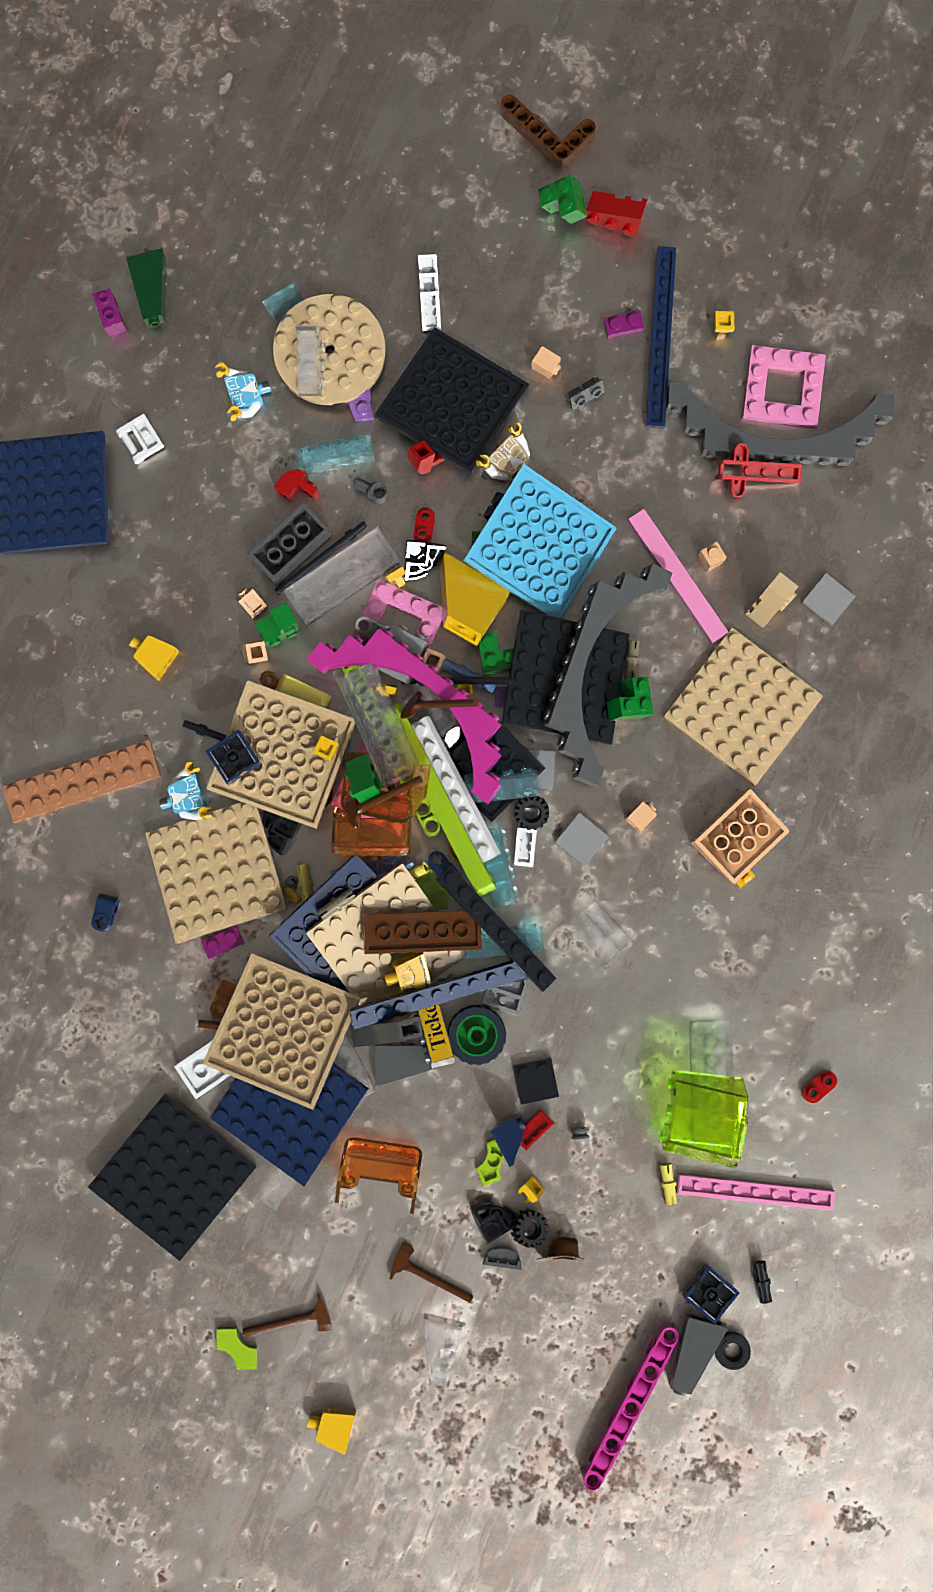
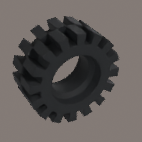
M523 795V798H519L515 804L514 816L518 825L520 824L523 829L525 827L527 830H537L539 827L542 828L544 823H547L549 807L545 799L541 798L540 795ZM529 805H535L539 809V815L534 819H529L524 814L525 808Z
M525 1209L526 1211L521 1210L519 1211L520 1214L516 1213L514 1215L516 1220L512 1219L511 1221L514 1223L513 1226H510V1229L513 1230L511 1236L515 1237L514 1241L522 1246L536 1248V1245L540 1246L542 1244L541 1240H546L544 1234L548 1235L549 1231H546V1228H549V1225L545 1223L547 1220L541 1213ZM528 1221H533L535 1224V1231L531 1236H526L523 1232L524 1225Z

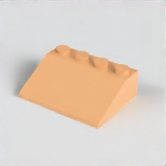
M747 789L690 843L731 883L735 884L790 831L751 789Z

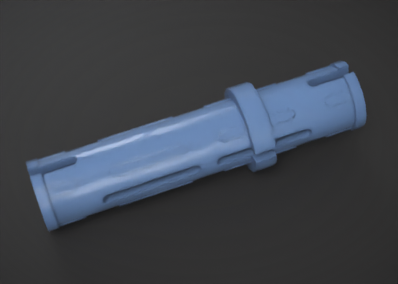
M447 658L441 667V670L447 671L456 677H484L465 668V665L456 664ZM497 685L476 686L481 687L493 694L495 687Z

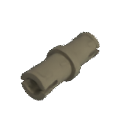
M628 640L627 657H625V679L636 677L637 663L640 662V658H638L640 641Z
M350 888L336 898L332 897L329 903L316 910L321 915L320 917L323 921L335 912H340L342 907L356 899L354 894L350 895L353 893Z

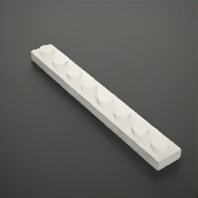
M430 716L423 717L413 724L412 727L482 862H487L501 854Z

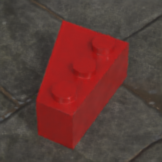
M593 191L586 209L587 217L584 220L594 225L605 226L609 230L621 231L627 236L633 235L637 237L648 199L642 198L641 201L631 200V196H625V199L615 198V194Z

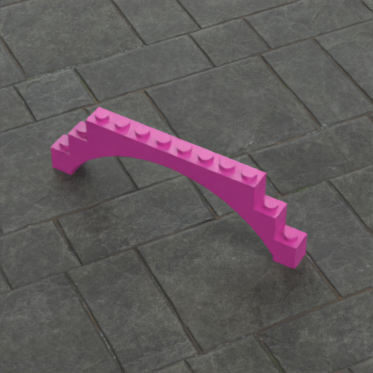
M378 628L365 646V642L358 636L353 638L350 635L338 650L328 642L324 645L320 641L306 659L324 674L328 670L341 667L374 666L407 675L431 689L442 700L468 699L467 697L469 696L462 688L459 690L454 688V682L448 677H440L438 675L439 670L431 664L426 666L422 663L424 659L416 652L414 655L408 652L409 647L402 641L399 643L394 641L393 638L395 636L386 629L383 632ZM479 702L476 707L449 708L460 724L470 750L474 786L470 791L486 804H489L502 787L499 784L501 779L492 772L488 775L489 771L502 756L498 753L500 748L492 742L489 745L487 744L501 726L498 722L499 718L492 712L487 714L483 711L484 706Z

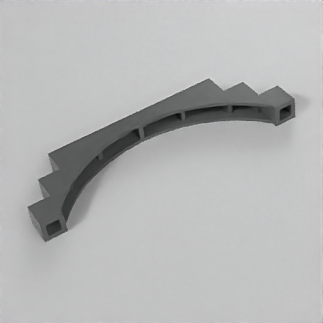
M669 383L666 411L676 414L685 412L684 433H688L690 436L702 434L701 456H706L709 459L725 457V459L731 460L733 446L744 443L749 448L748 461L763 459L764 462L781 460L783 463L800 461L801 464L819 462L820 465L837 463L839 466H847L855 459V443L857 445H867L873 440L875 422L876 424L884 425L889 423L894 417V395L875 394L871 399V404L843 426L824 434L802 439L782 440L765 438L734 428L709 412L688 389V383Z
M655 564L644 567L640 578L627 572L617 576L614 587L602 581L590 585L587 595H589L588 600L581 609V613H583L581 620L579 619L575 625L576 634L569 642L568 647L570 651L564 657L562 673H559L556 679V690L552 692L549 699L551 701L550 707L546 709L543 716L545 720L544 726L563 733L558 740L559 748L557 752L578 760L573 765L572 778L590 786L599 785L605 767L600 765L592 750L583 721L582 683L587 659L603 628L624 606L640 596L652 592L661 593L667 590L673 572Z

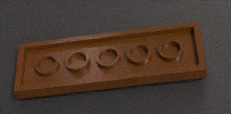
M466 911L363 914L364 954L482 950L481 927Z

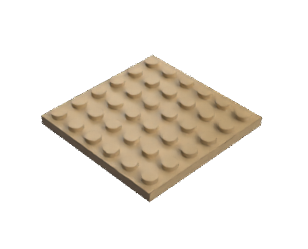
M731 628L663 718L751 785L756 786L822 699L823 695L734 628Z
M247 680L226 737L240 730L262 765L249 773L244 771L241 773L242 777L230 785L225 783L217 768L214 767L206 789L317 829L357 719ZM321 735L339 743L331 762L313 754Z
M240 802L207 813V815H212V818H203L195 821L187 819L145 833L177 944L288 909L259 808Z
M402 862L355 895L356 899L342 907L340 912H335L324 921L321 919L305 931L348 991L361 998L358 1003L359 1005L401 993L397 984L386 986L384 975L394 972L393 961L409 954H364L363 914L437 912ZM464 950L423 952L431 981L466 956L467 953Z
M251 953L202 1064L314 1110L350 1025L349 1008L358 1006L361 998Z

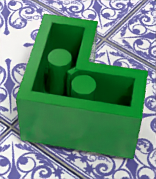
M571 174L538 189L541 207L552 214L560 210L561 217L570 224L587 217L581 183Z
M287 602L269 610L270 616L255 622L266 647H274L281 643L280 640L286 637L288 639L298 635L297 632L301 631Z
M497 633L484 634L478 643L483 676L510 672L514 648L499 650Z
M634 677L620 682L622 697L607 702L609 721L642 719L654 714L648 677Z
M367 754L345 762L347 770L345 771V776L350 782L348 789L352 798H356L360 803H363L382 794L381 789L386 787L383 773Z

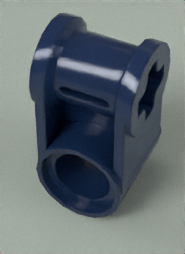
M434 851L429 855L428 862L437 876L449 865L459 873L442 852ZM433 855H440L442 857L440 865L432 863L434 860Z
M102 893L98 895L91 921L92 927L95 930L106 932L111 929L119 907L120 899L118 897ZM99 920H103L106 922V924L100 925L98 924Z

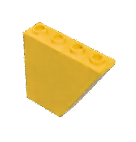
M445 553L440 564L443 627L477 646L507 601L510 591L471 566Z

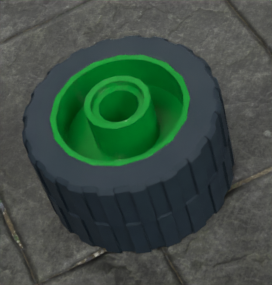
M469 1005L460 1009L449 1023L448 1036L453 1054L462 1062L470 1065L487 1064L493 1059L495 1060L502 1052L506 1043L505 1025L500 1016L489 1007Z

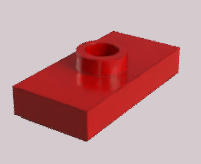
M542 1108L526 1123V1132L521 1145L526 1151L555 1124Z

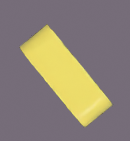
M285 674L281 675L275 687L276 691L327 708L332 698L327 693Z

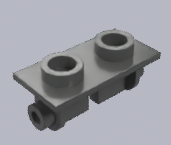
M593 377L582 384L583 390L578 386L567 392L568 394L565 397L568 402L571 401L573 411L605 393L602 379Z

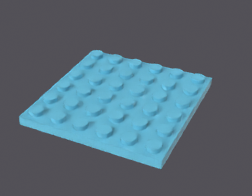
M523 464L463 561L542 614L562 618L617 527Z

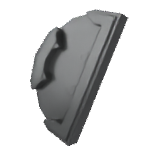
M497 1246L489 1250L482 1265L522 1270L518 1254L512 1248L506 1246Z

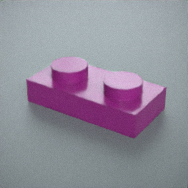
M640 310L606 317L603 320L607 338L644 331Z
M237 926L201 941L208 959H212L245 943Z

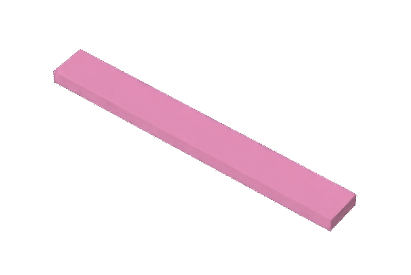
M645 509L630 517L628 522L658 566L673 572L670 579L671 585L710 642L714 643L728 633L727 629Z
M678 1173L676 1191L677 1194L834 1211L835 1190Z

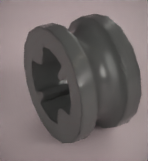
M571 1128V1132L574 1133L572 1139L589 1138V1135H587L589 1128Z

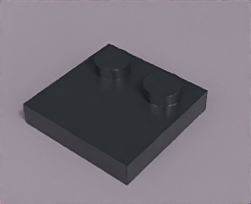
M551 1058L513 1065L521 1105L559 1097Z

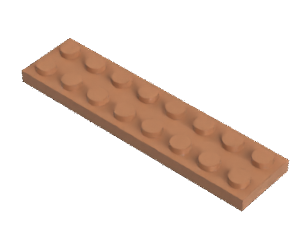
M147 740L4 785L2 788L12 822L17 823L159 778L161 773L151 741Z

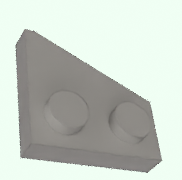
M530 980L511 982L487 989L481 1004L518 1017Z

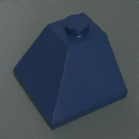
M517 1113L496 1123L491 1130L509 1167L513 1166L518 1158L526 1132V1124L522 1117H518Z

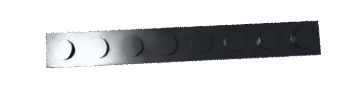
M451 865L436 878L438 883L541 992H544L556 980V977Z

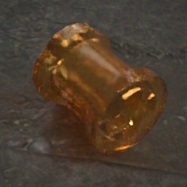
M269 670L262 672L259 679L263 686L273 690L279 681L276 674ZM267 677L271 678V684H268Z

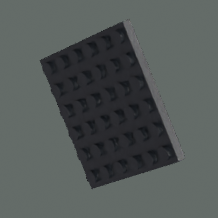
M434 327L376 411L375 418L416 443L424 440L436 455L471 475L477 466L476 460L480 461L482 459L480 455L486 453L529 388V383Z
M526 610L520 611L509 677L513 678L512 685H507L502 724L563 735L561 732L544 726L545 720L543 716L546 709L550 707L551 701L549 699L552 692L556 690V679L559 673H562L564 667L562 662L570 651L568 646L570 640L576 634L575 625L577 622ZM603 628L587 659L582 683V713L587 737L590 742L612 745L616 721H609L607 702L620 697V682L623 679L629 633Z
M165 1093L89 1184L88 1188L177 1260L181 1261L256 1169V1165Z

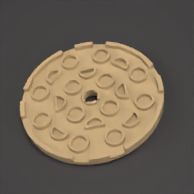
M323 294L299 302L283 317L274 336L273 357L281 379L297 396L315 404L333 405L357 399L359 395L374 385L383 369L385 361V339L378 320L363 304L343 295ZM332 345L335 348L334 351L330 354L326 353L324 348Z

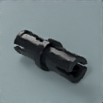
M759 1260L753 1262L756 1274L755 1285L758 1287L760 1303L767 1304L773 1301L770 1291L771 1279L768 1278L766 1261Z

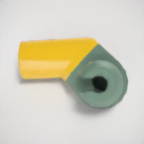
M291 875L285 880L284 893L296 905L302 898L296 892L298 880L295 876Z

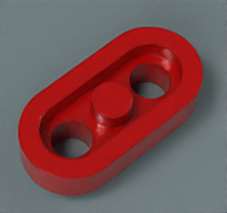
M424 507L418 510L413 533L414 540L431 542L435 514L430 508ZM428 514L429 517L427 519H423L422 515ZM425 532L426 536L420 537L419 534Z
M827 1070L818 1073L803 1086L801 1093L804 1100L809 1103L819 1102L836 1087V1075ZM827 1077L831 1080L829 1084L825 1083ZM811 1090L816 1091V1095L814 1097L810 1096Z

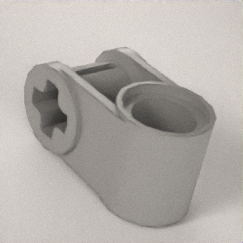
M360 617L355 623L357 632L371 639L378 628L383 630V632L385 629L388 631L391 629V627L368 617ZM361 620L367 621L369 629L361 631L358 623Z

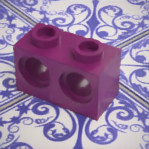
M108 288L93 293L96 307L108 336L125 332L126 328L111 289Z

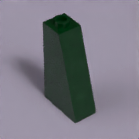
M160 248L126 257L146 327H157L161 323H165L167 259L163 249Z

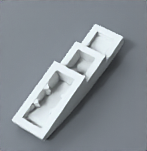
M437 254L418 255L422 331H432L434 327L441 330Z
M528 786L520 794V798H523V795H540V787ZM535 805L527 806L524 810L525 816L529 819L536 818L538 816V807ZM518 823L514 865L533 867L537 830H527L525 827L523 829Z

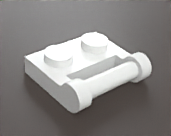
M144 414L116 431L118 437L122 438L132 454V460L135 464L143 462L145 458L164 448V445ZM130 431H133L144 450L141 452L137 450L128 433Z

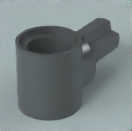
M359 477L354 480L353 487L366 493L367 497L372 499L374 503L384 504L387 501L388 491L385 484L380 482H373L371 484ZM378 490H382L384 492V494L380 497L374 495L375 492Z

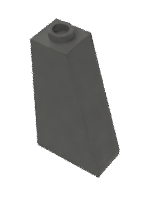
M420 1016L374 1023L358 1029L351 1028V1039L354 1047L402 1042L423 1036Z
M375 1045V1086L433 1070L430 1063L426 1064L424 1052L427 1051L426 1046Z
M685 1313L669 1385L674 1393L682 1396L685 1393L692 1394L727 1331L724 1323L717 1321L714 1324L707 1318Z

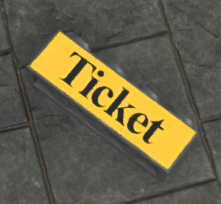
M440 1004L416 1011L417 1015H414V1017L420 1016L423 1036L420 1037L421 1045L425 1044L427 1049L424 1052L426 1064L430 1063L433 1069L455 1063Z

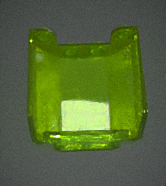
M672 1070L671 1077L667 1079V1089H670L671 1094L670 1104L666 1106L668 1121L664 1122L663 1131H659V1142L662 1143L663 1151L737 1168L738 1162L742 1161L748 1128V1117H746L748 1093L743 1078Z

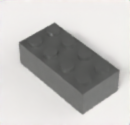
M302 503L248 553V556L269 580L277 586L331 536V533L324 523Z

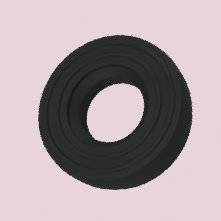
M727 1332L716 1349L715 1356L723 1367L729 1370H738L748 1363L751 1356V1348L744 1336L736 1332ZM735 1343L740 1347L738 1357L729 1358L726 1356L725 1349L727 1345Z

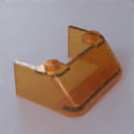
M348 752L346 762L364 755L366 752ZM414 765L412 779L420 775L423 783L409 789L407 796L398 794L366 810L361 815L397 823L409 822L426 798L431 765ZM344 774L341 806L346 811L345 798L351 795L348 789L350 782Z
M335 807L332 821V854L405 856L410 854L412 808H408V814L405 811H398L391 818H361L358 821V829L356 830L350 823L347 811H339V807Z
M355 1137L347 1139L344 1144L337 1178L335 1203H339L342 1188H355L359 1184V1179L362 1178L397 1183L399 1194L412 1198L410 1214H414L422 1161L421 1149L416 1146Z

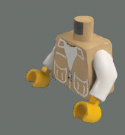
M514 422L516 425L514 431L511 426H508V431L514 433V437L510 435L490 457L480 455L483 458V463L476 460V465L484 466L483 469L493 479L512 482L523 464L528 466L529 447L523 433L520 432L521 424L518 422Z

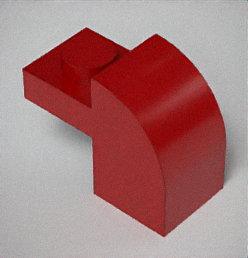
M424 440L411 446L407 454V459L420 474L431 472L433 466L445 461V459L436 455Z
M302 470L287 471L274 486L275 492L289 502L293 501L299 491L313 500H316L319 496L317 485L309 480L307 481V473Z

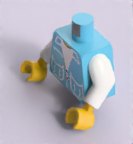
M219 363L215 368L221 371H218L216 376L222 377L224 374L226 376L224 380L232 403L227 413H233L230 419L235 421L237 418L253 417L260 409V406L263 405L261 394L271 392L269 382L257 383L254 374Z
M196 761L186 763L185 767L176 774L167 787L169 796L159 799L162 809L173 807L174 813L179 814L181 818L193 821L212 818V815H207V810L211 809V807H207L199 777L194 773L200 770V768H193V764Z

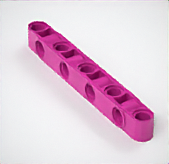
M663 1323L658 1328L591 1452L582 1472L584 1485L588 1490L595 1491L602 1485L671 1356L679 1338L678 1332L671 1323ZM672 1330L673 1335L670 1338H665L663 1336L665 1331ZM653 1366L654 1371L647 1374L644 1372L646 1367ZM629 1402L635 1403L632 1409H626L625 1406ZM610 1438L616 1439L613 1445H607L606 1442ZM590 1475L597 1476L594 1481H588L587 1478Z

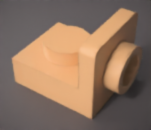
M246 587L237 594V602L241 604L252 618H255L267 607L258 594L250 587L248 589Z

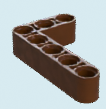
M509 94L501 99V116L558 169L567 167L594 140L596 125L591 119L581 121L561 140L515 96Z

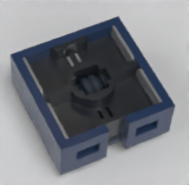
M237 730L206 750V753L227 785L242 777L241 773L244 771L249 773L262 765L240 730Z
M706 1264L697 1275V1282L695 1284L691 1282L682 1293V1296L715 1324L740 1293Z

